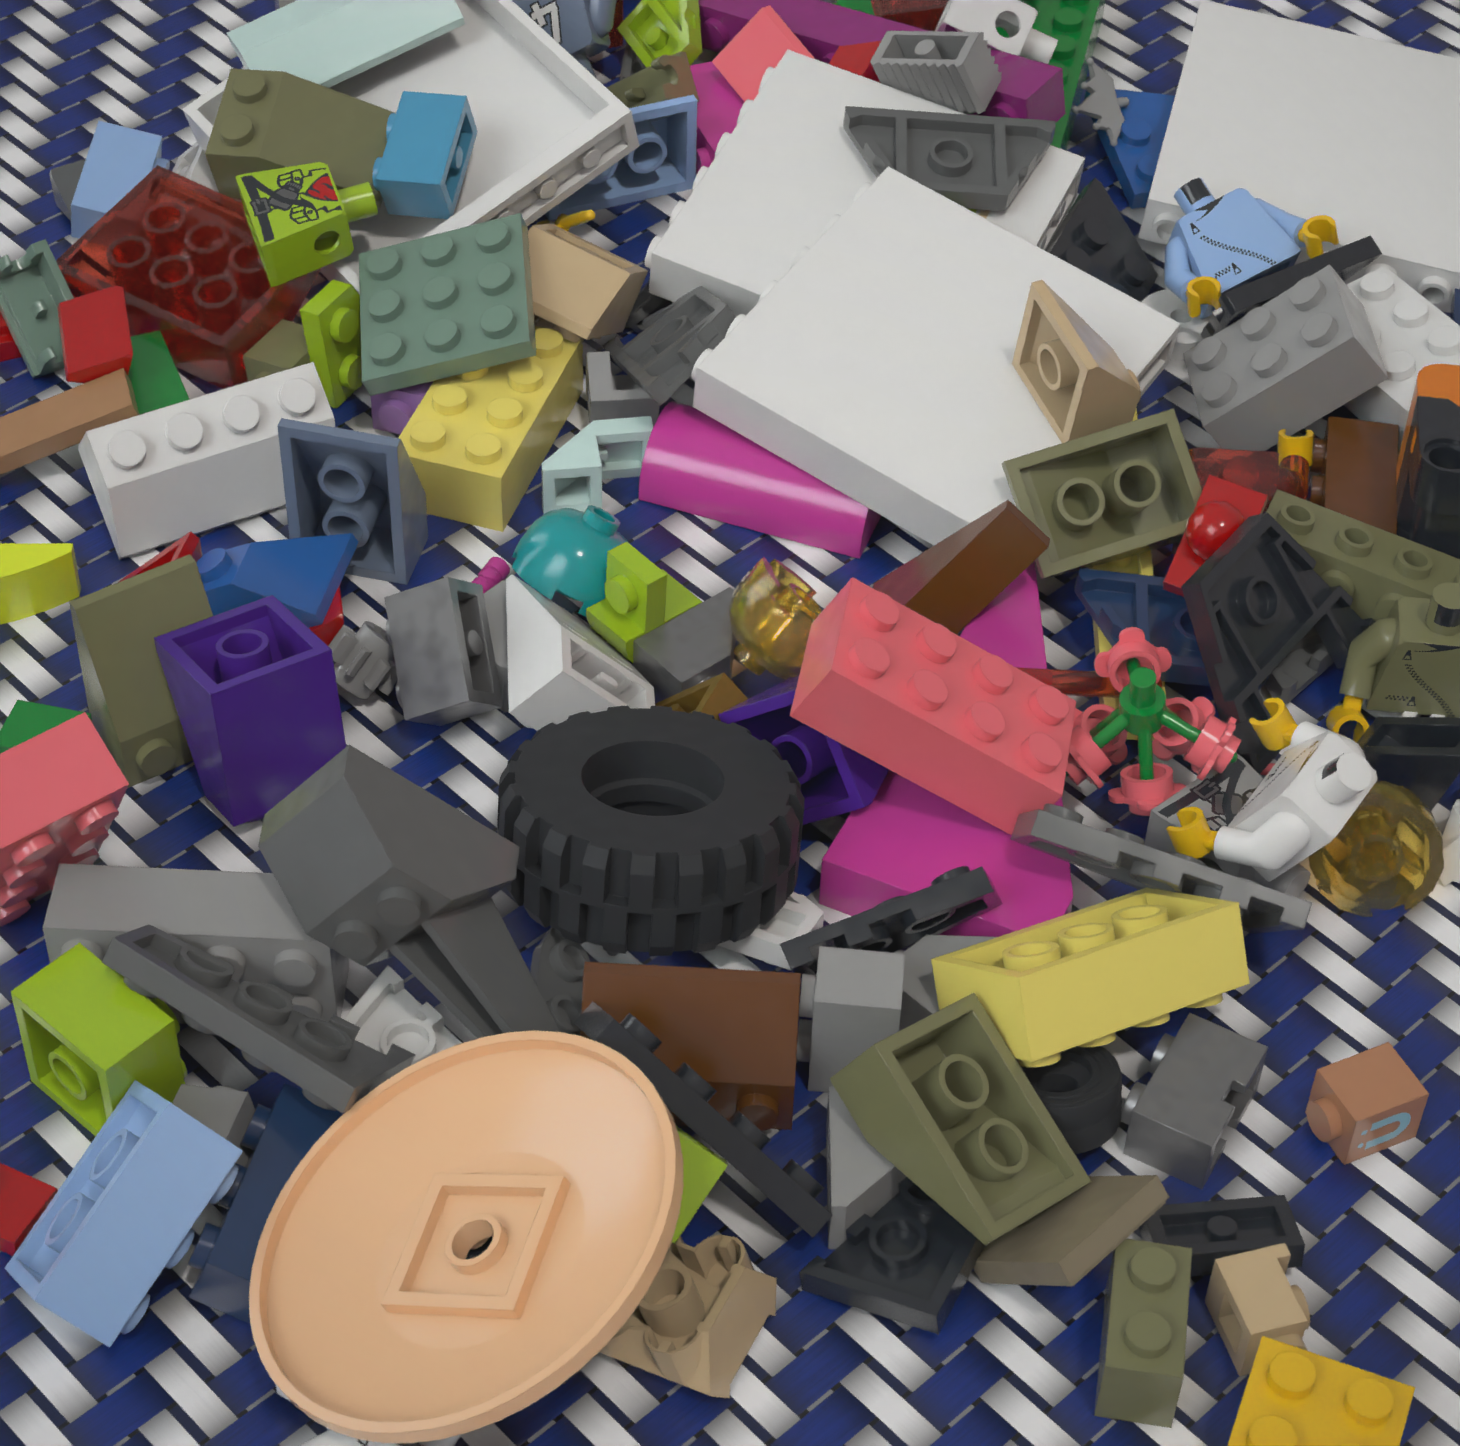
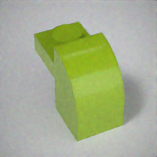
M625 542L607 551L605 599L586 608V616L590 627L633 664L634 640L697 606L702 601L665 570H661L631 544Z

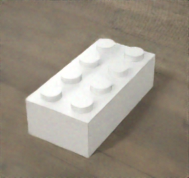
M1382 266L1347 284V286L1364 306L1388 379L1347 402L1344 406L1360 420L1399 425V453L1418 373L1423 367L1431 364L1460 365V325L1387 267Z

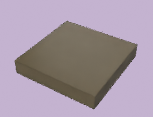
M1157 1175L1088 1176L1092 1182L990 1242L984 1247L973 1269L981 1283L1074 1286L1166 1203L1169 1195Z

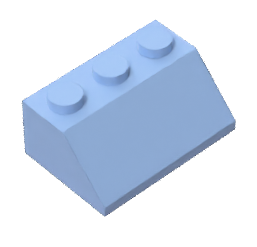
M689 95L629 108L632 112L640 146L545 213L548 220H555L560 214L571 215L585 210L596 211L692 189L696 177L697 99L695 96Z
M135 1080L4 1269L34 1301L110 1348L120 1332L122 1334L129 1333L142 1319L150 1302V1295L147 1292L164 1267L170 1269L184 1257L194 1238V1230L191 1227L208 1202L215 1204L228 1192L238 1173V1166L235 1163L243 1150Z

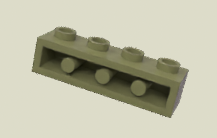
M1277 489L1266 511L1316 561L1313 570L1330 587L1340 585L1353 598L1350 607L1362 619L1373 618L1377 621L1381 618H1387L1395 601L1404 596L1431 599L1433 588L1437 584L1443 582L1460 584V559Z

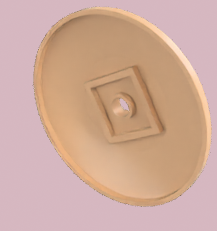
M520 1031L481 1037L430 1055L403 1069L357 1101L350 1110L337 1119L316 1141L295 1168L281 1190L258 1242L249 1288V1316L257 1351L271 1379L298 1409L315 1422L346 1436L379 1443H418L441 1440L468 1433L498 1422L528 1407L559 1387L602 1350L626 1323L646 1295L661 1268L674 1235L683 1193V1156L680 1137L673 1117L654 1085L624 1055L602 1043L583 1036L562 1032ZM490 1237H493L490 1246L482 1254L472 1259H466L470 1250L481 1247Z

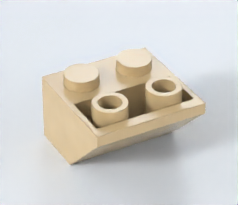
M551 223L533 225L528 231L534 316L537 315L553 323L552 329L559 331L564 339L575 343L580 340L583 343L584 339H601L602 336L623 332L648 270Z

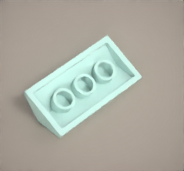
M297 0L226 34L245 69L284 71L329 88L464 25L465 21L455 0Z

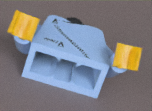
M1202 178L1193 179L1180 187L1174 194V198L1185 216L1176 222L1169 238V243L1165 247L1164 283L1169 290L1187 304V312L1190 317L1195 318L1199 316L1202 320L1210 316L1214 310L1220 307L1223 309L1218 300L1225 292L1294 266L1301 253L1299 247H1306L1307 255L1310 258H1314L1324 254L1323 241L1337 245L1339 239L1335 220L1326 215H1318L1306 220L1292 215L1260 198H1254L1243 188H1237L1215 200Z

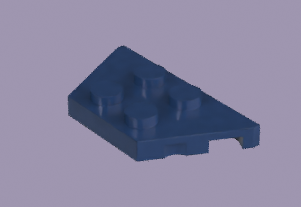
M1078 568L1074 585L1075 593L1112 647L1119 641V633L1123 629L1129 627L1140 628L1144 631L1147 641L1155 647L1167 648L1171 654V667L1166 672H1161L1159 681L1210 686L1185 598L1163 590L1165 577ZM1270 673V674L1267 676V678L1258 686V690H1259V691L1261 690V688L1263 687V685L1265 684V682L1267 681V679L1269 678V676L1271 675V673Z

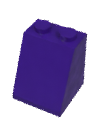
M273 595L154 637L156 650L205 796L233 827L263 819L269 810L346 747L332 649Z
M799 674L718 715L721 722L727 724L734 722L749 729L752 736L758 740H767L777 748L782 759L788 761L801 784V793L805 801L804 825L870 805L889 769L790 716Z

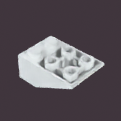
M513 574L506 579L509 713L523 726L538 731L552 722L559 724L566 721L570 715L584 711L596 713L607 711L608 707L629 706L630 709H650L651 706H655L654 687L620 652L598 635L589 625Z

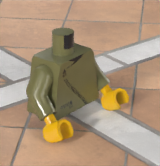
M1454 582L1437 584L1433 588L1431 599L1405 596L1397 599L1387 618L1378 619L1354 638L1349 646L1339 690L1340 694H1345L1342 705L1336 706L1329 712L1326 720L1328 730L1339 734L1342 724L1350 720L1357 721L1353 732V741L1357 742L1369 728L1367 720L1361 713L1363 699H1366V709L1400 713L1409 711L1418 712L1421 715L1437 714L1446 715L1445 717H1460V584Z

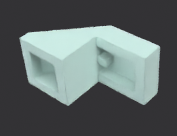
M651 416L594 420L542 462L543 513L562 508H573L585 512L588 505L602 509L603 479L639 477L647 443L653 429Z

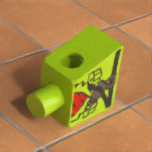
M322 162L235 176L246 220L271 287L281 285L350 256L354 246L349 223L378 215L375 197L369 182L337 190L328 165Z

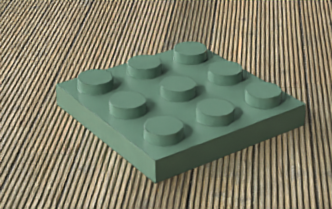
M521 213L359 254L362 383L370 396L537 356L528 228Z

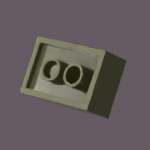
M231 68L205 156L221 198L241 199L235 176L322 162L328 165L337 190L369 182L378 208H381L383 201L381 193L376 191L373 186V166L377 157H383L387 144V121L390 114L395 112L284 71Z
M1174 408L1016 457L1001 464L1016 507L1050 538L1049 547L1035 560L1041 580L1077 571L1078 568H1089L1131 557L1181 541L1186 529L1187 520L1193 513L1202 493V488Z
M189 554L69 602L89 713H91L95 729L128 781V788L193 761L154 641V637L213 616L196 561Z
M975 993L875 1043L830 1078V1081L867 1142L984 1245L989 1244L1092 1182Z

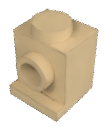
M1285 1243L1215 1259L1205 1304L1239 1376L1250 1374L1262 1336L1307 1350L1302 1338L1305 1330L1310 1325L1309 1308L1302 1290L1297 1285H1290L1285 1275L1291 1256Z

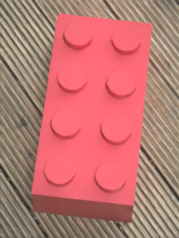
M852 577L811 624L790 716L1012 835L1019 814L1037 809L1043 810L1045 804H1055L1063 796L1076 701L1061 693L1055 687L1039 681L1010 665L999 656L983 650L951 632L943 625L927 619L893 600L887 594L877 591Z
M86 712L0 753V927L25 914L31 908L28 901L49 890H53L59 863L93 865L100 856L98 852L103 841L109 836L108 830L113 819L119 814L118 808L129 783Z

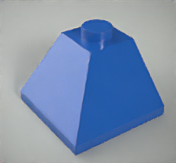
M353 533L251 542L226 550L223 548L213 549L205 553L196 564L213 616L273 595L309 628L323 623L359 541Z

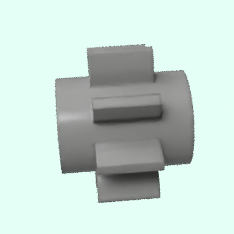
M365 621L357 633L343 625L329 644V647L332 649L333 661H335L336 682L345 690L361 699H368L376 688L389 696L396 686L398 677L393 648L388 641L386 631L369 621Z

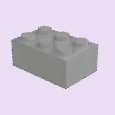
M1330 264L1313 275L1301 279L1287 291L1264 305L1252 309L1241 319L1215 335L1203 339L1195 347L1183 353L1202 426L1231 459L1236 456L1251 457L1250 459L1278 444L1279 430L1286 429V435L1291 436L1388 379L1364 306ZM1225 449L1253 450V451L1241 452V451H1232V450H1225ZM1233 460L1238 466L1242 465L1240 462L1245 463L1242 460Z

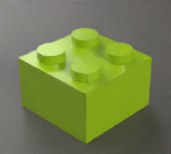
M79 942L10 992L31 1081L96 1137L135 1080L173 1103L181 1084H185L184 1078L187 1076V1068L180 1057L177 1033L180 1031L179 1022L168 1005L159 998H151L149 1000L144 995L130 989L124 983L123 975L103 964L102 960Z

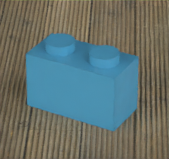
M402 92L397 112L391 113L387 121V144L383 157H377L373 166V186L376 191H380L388 214L448 219L454 214L478 133L467 96Z

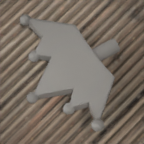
M1089 57L1086 59V63L1089 68L1090 80L1083 82L1081 88L1086 89L1090 95L1078 107L1074 106L1072 112L1098 119L1097 123L1093 124V129L1106 131L1110 139V145L1116 146L1122 123L1125 121L1120 107H1127L1129 99L1127 97H1116L1113 78L1094 62L1093 58Z

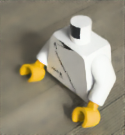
M1268 698L1263 702L1271 716L1270 719L1258 721L1255 718H1250L1249 721L1265 748L1273 751L1284 749L1291 745V748L1281 755L1228 826H1222L1219 831L1210 830L1204 813L1200 808L1185 807L1177 812V817L1182 827L1168 826L1166 828L1177 853L1199 859L1214 851L1217 859L1252 866L1262 877L1270 882L1330 843L1376 783V771L1365 759L1362 748L1356 742L1307 721L1297 725L1285 703L1279 698Z

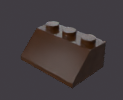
M585 961L581 1014L593 1001L619 1024L629 1013L632 1014L663 1042L653 1053L673 1072L685 1062L717 1091L707 1103L727 1121L738 1110L761 1131L768 1129L792 1130L801 973ZM580 1030V1036L590 1039L582 1030ZM669 1109L676 1126L689 1127Z

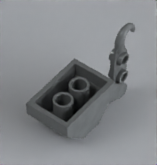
M351 745L345 747L264 815L258 847L308 936L362 966L395 956L477 1039L520 1031H552L580 1036L581 1029L574 1022L581 1015L584 963L585 961L590 962L587 952L580 943L562 937L560 931L551 926L533 951L531 972H529L491 898L516 879L519 846ZM606 951L607 954L610 956H616L618 954L616 952Z

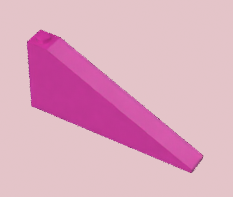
M1034 561L965 626L960 637L991 654L999 656L1010 665L1049 685ZM889 770L873 802L864 808L851 811L822 858L819 904L853 916L872 909L888 899L906 896L932 886L931 882L935 878L954 868L968 866L971 871L983 867L991 878L1003 904L938 935L999 937L1071 913L1073 889L1069 862L1010 840L1012 835ZM1062 797L1054 805L1063 807Z

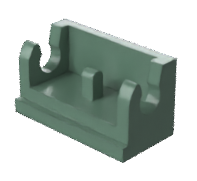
M46 239L31 244L27 248L26 254L17 260L11 261L8 254L0 258V312L33 380L65 368L58 306L60 302L74 298Z

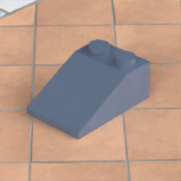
M281 418L277 427L289 539L353 533L359 543L345 574L407 585L428 540L426 493L402 440Z

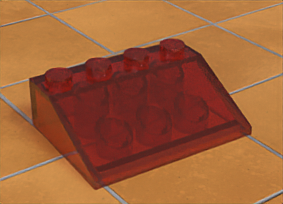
M159 165L56 260L74 298L109 287L123 286L130 336L160 330L176 367L222 389L248 382L243 355L282 319L293 322L321 270L319 268L281 285L271 287L246 220L242 203Z

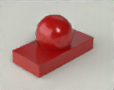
M1209 474L1196 507L1187 520L1184 535L1164 579L1163 590L1184 597L1181 586L1249 516L1263 513L1268 495Z

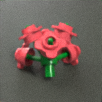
M1129 627L1119 633V641L1108 652H1101L1094 659L1096 673L1100 677H1110L1113 687L1121 692L1119 707L1114 709L1105 704H1094L1083 712L1075 708L1066 777H1069L1077 786L1087 779L1100 789L1104 784L1099 776L1110 766L1120 764L1127 757L1128 749L1125 744L1127 732L1137 735L1139 763L1129 765L1121 770V787L1109 790L1108 797L1112 803L1129 804V811L1135 815L1150 816L1153 808L1186 787L1182 783H1174L1173 769L1168 765L1153 762V754L1163 761H1168L1175 755L1185 754L1183 759L1199 768L1196 778L1203 781L1211 768L1222 774L1229 763L1237 761L1238 755L1236 751L1241 743V739L1232 735L1236 728L1235 723L1237 719L1231 716L1225 723L1214 716L1215 707L1207 698L1197 697L1192 702L1181 697L1166 699L1163 689L1157 684L1160 680L1161 672H1166L1171 667L1172 658L1169 650L1165 647H1155L1147 641L1142 629Z

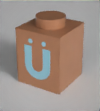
M1387 1042L1317 1069L1305 1113L1315 1136L1320 1141L1327 1142L1341 1162L1346 1165L1416 1137L1429 1093L1392 1045Z

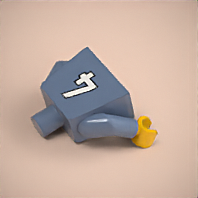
M512 0L596 78L589 58L610 47L609 32L613 29L616 0Z

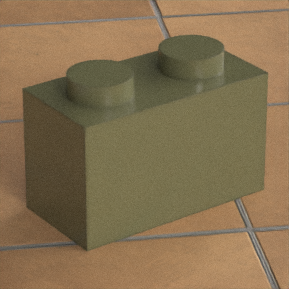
M1126 1238L1114 1249L1105 1290L1094 1416L1171 1428L1184 1378L1192 1248Z

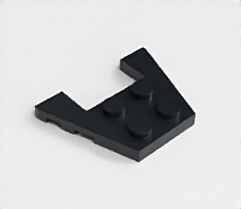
M1269 513L1249 516L1181 586L1219 718L1225 723L1231 716L1237 719L1235 723L1236 728L1232 735L1241 739V743L1236 753L1243 757L1259 775L1282 749L1273 751L1265 748L1249 721L1250 718H1255L1258 721L1271 718L1263 704L1264 699L1258 690V686L1313 626L1339 669L1345 668L1349 646L1354 638L1376 622L1373 618L1362 619L1350 607L1353 598L1340 585L1330 587L1313 570L1316 561Z

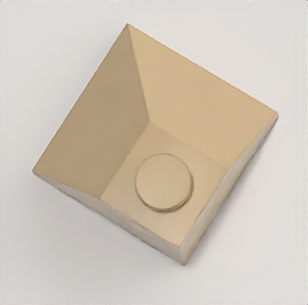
M1043 280L1032 282L1012 365L1062 443L1131 422L1141 397L1140 385L1135 374L1130 369L1125 368L1113 348Z

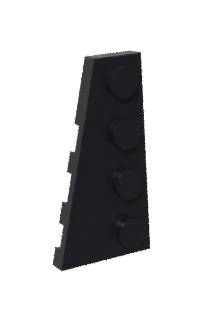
M593 1001L574 1022L591 1040L610 1047L636 1065L654 1085L668 1109L811 1237H814L833 1216L815 1200L824 1187L792 1158L781 1169L767 1157L762 1150L771 1139L741 1112L737 1110L729 1121L707 1103L717 1091L685 1062L673 1072L653 1053L663 1042L632 1014L629 1013L619 1024Z

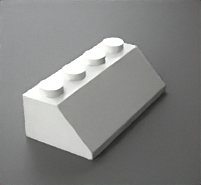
M314 362L85 432L78 446V451L119 560L176 542L190 531L198 535L286 506L277 427L281 418L335 427L334 415Z

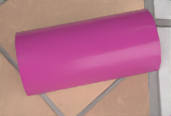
M675 401L669 402L658 416L647 443L639 480V500L860 559L882 516L690 405Z

